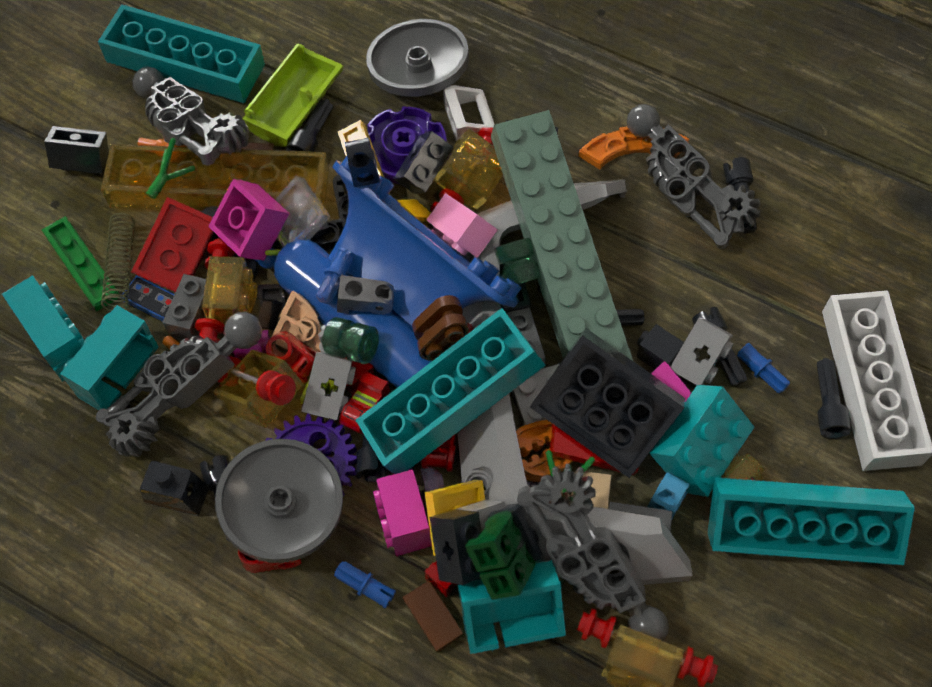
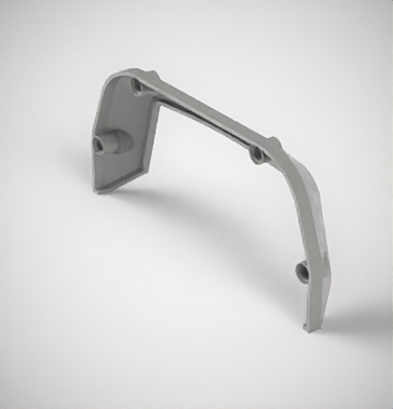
M625 180L574 183L582 210L607 199L609 195L619 193V197L624 198L627 192ZM511 200L477 214L498 229L478 258L483 262L487 260L499 270V245L502 238L510 232L521 229ZM470 252L466 256L462 255L470 263L475 258ZM495 301L479 302L463 308L462 315L465 317L466 322L472 324L475 329L500 310L501 307ZM507 394L457 432L462 483L471 480H483V486L486 489L484 491L485 500L504 501L505 506L518 503L517 495L519 489L523 486H528L513 419L510 395ZM539 506L553 533L574 538L564 519ZM594 507L587 515L595 527H605L614 534L643 585L690 581L692 578L690 559L661 518ZM527 512L525 519L529 527L536 531L540 539L537 544L543 554L540 560L535 561V563L551 561L552 558L546 550V539L538 525L534 524ZM598 542L593 545V548L602 551L607 549L608 545ZM569 557L564 560L570 565L580 562L575 557ZM553 562L557 576L562 578L558 573L557 566ZM620 570L616 574H609L613 577H620L624 572Z

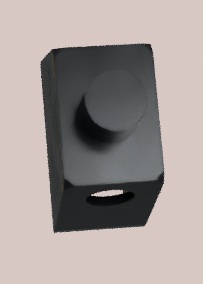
M156 461L150 462L140 487L144 503L198 517L209 490L205 488L204 482L193 471ZM188 490H192L191 495L188 497Z

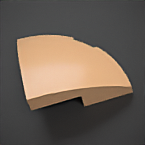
M293 290L280 314L281 318L271 338L278 332L288 331L306 346L321 352L318 336L321 332V326L318 321V314L303 296ZM276 340L277 345L288 350V345L285 341Z

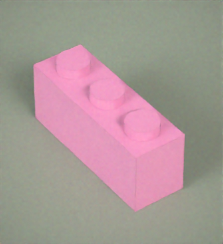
M446 193L426 219V221L434 226L431 230L464 256L470 252L478 258L498 231L490 223Z

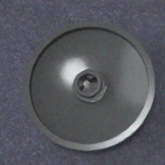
M415 19L396 24L379 34L368 48L366 62L371 79L384 91L399 96H424L449 87L463 75L469 63V49L465 36L453 25L433 19Z
M291 439L262 441L240 452L223 471L217 485L215 497L217 517L227 539L245 555L270 563L295 561L319 549L335 531L343 505L340 478L329 459L316 448Z

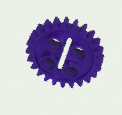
M308 413L304 422H301L296 415L294 418L295 424L290 425L285 420L283 421L285 430L273 429L277 436L275 439L296 440L312 447L319 439L327 440L324 447L317 450L324 454L332 463L340 478L341 486L353 485L348 475H356V469L350 465L356 464L357 456L351 454L355 453L357 449L355 444H349L353 440L350 433L343 435L345 429L342 424L335 428L336 423L334 419H329L325 424L324 418L318 416L316 421H313ZM331 453H335L333 457H328Z

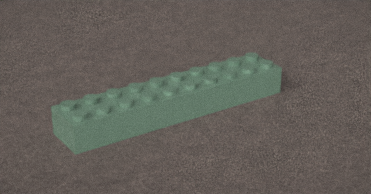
M547 110L495 124L491 133L493 146L562 357L566 356L584 329L587 328L633 361L550 111Z

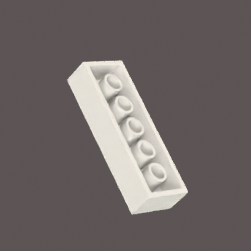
M876 291L830 296L822 314L845 404L848 409L862 470L922 466L932 456V443L889 292Z

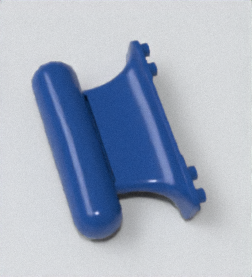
M347 156L343 162L336 160L333 164V169L340 176L347 189L349 205L345 226L331 253H327L318 244L309 239L297 240L287 243L279 251L274 262V276L280 286L289 294L294 290L303 296L315 309L318 319L324 325L334 327L336 335L355 349L396 388L432 362L420 357L417 347L418 340L414 336L412 323L436 299L446 295L456 296L460 300L462 309L484 301H495L504 306L515 307L519 303L516 295L522 289L509 278L505 280L497 275L500 270L487 260L483 262L475 257L470 263L401 207L400 203L389 195L394 184L383 176L379 177L380 183L354 188ZM363 173L358 177H368L371 173ZM339 248L348 249L343 260H345L350 251L356 256L346 276L385 281L394 286L393 308L390 313L383 315L374 314L369 311L349 310V314L338 313L339 289L332 303L325 304L319 302L316 298V293L325 278L324 271L330 268Z

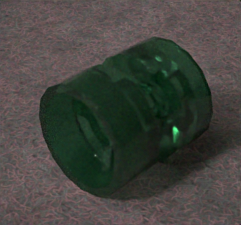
M530 238L517 240L494 248L497 263L504 267L501 271V276L505 280L509 278L517 284H522L541 278L537 262L531 260L534 250Z
M339 317L329 321L322 337V346L326 354L339 358L347 357L348 360L361 364H367L374 358L379 344V334L375 327L354 323V321Z

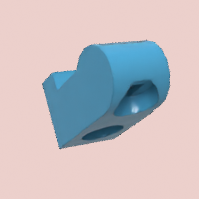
M667 471L647 507L672 511L673 519L687 495L686 491L690 484Z

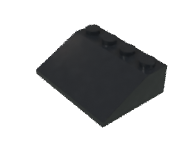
M585 328L532 402L530 408L630 478L684 409L685 398Z

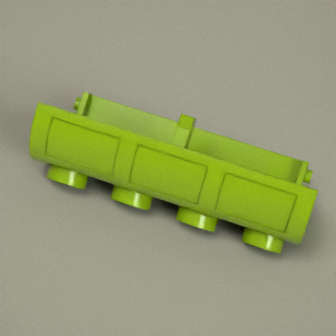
M296 44L244 110L245 116L242 120L245 121L248 129L254 135L269 143H274L276 146L285 147L295 131L308 118V115L341 74L343 65L304 48L302 44Z

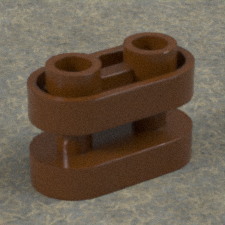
M446 295L436 299L413 321L412 329L415 338L418 340L417 347L422 359L433 361L468 334L469 328L465 317L462 315L463 309L460 300L456 296Z

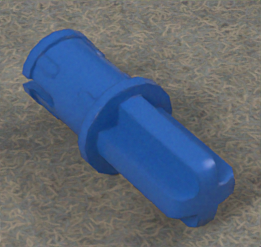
M338 249L330 268L325 269V278L316 293V298L319 302L325 304L332 303L339 289L341 275L347 274L352 262L355 260L356 256L353 252L350 251L345 260H343L348 249Z
M750 343L746 344L736 355L751 368L756 378L760 376L777 393H782L789 386V380L771 365L773 361L771 359L767 360Z
M345 561L340 563L335 571V578L357 590V595L361 596L363 594L385 609L396 593V590L372 578V573L367 575Z

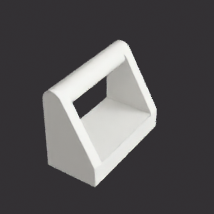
M456 85L443 89L445 109L457 144L478 140V132L481 128L494 127L495 124L482 89ZM476 101L484 125L465 122L460 104Z

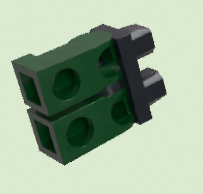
M518 503L507 505L501 510L491 511L488 516L489 519L485 522L486 527L480 536L470 539L465 546L477 572L482 571L479 576L491 600L521 595L535 567V561L540 560L543 555L537 544L540 539L536 531L529 527L525 519L527 513L525 508Z

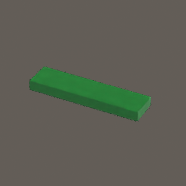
M64 216L43 228L42 232L97 312L103 308L101 301L105 272L67 217ZM109 291L112 294H119L118 291ZM109 299L105 300L109 304L114 302Z

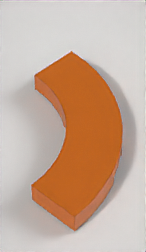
M621 127L618 131L606 135L603 133L592 139L579 150L578 157L601 169L609 161L625 154L651 153L652 140L649 137L639 138L633 135L627 127ZM679 134V135H680L681 137H683L687 142L689 141V138H687V137H685V136ZM681 152L676 153L673 158L676 159Z

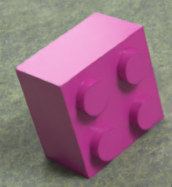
M233 179L208 227L239 257L264 261L267 256L265 251L271 249L290 213L258 184Z
M413 469L376 479L379 490L373 491L379 518H386L381 520L387 548L394 547L395 555L399 556L431 547L430 529Z

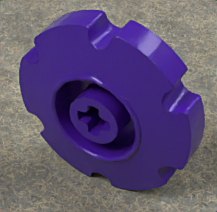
M402 107L400 112H393L391 109L385 110L376 115L367 125L368 134L383 176L391 183L399 184L394 180V177L421 134L433 131L446 141V133L440 122H432L429 112L415 107Z

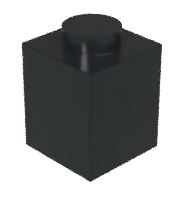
M656 324L650 332L645 330L636 343L639 346L636 357L653 369L659 367L664 361L671 366L684 342Z

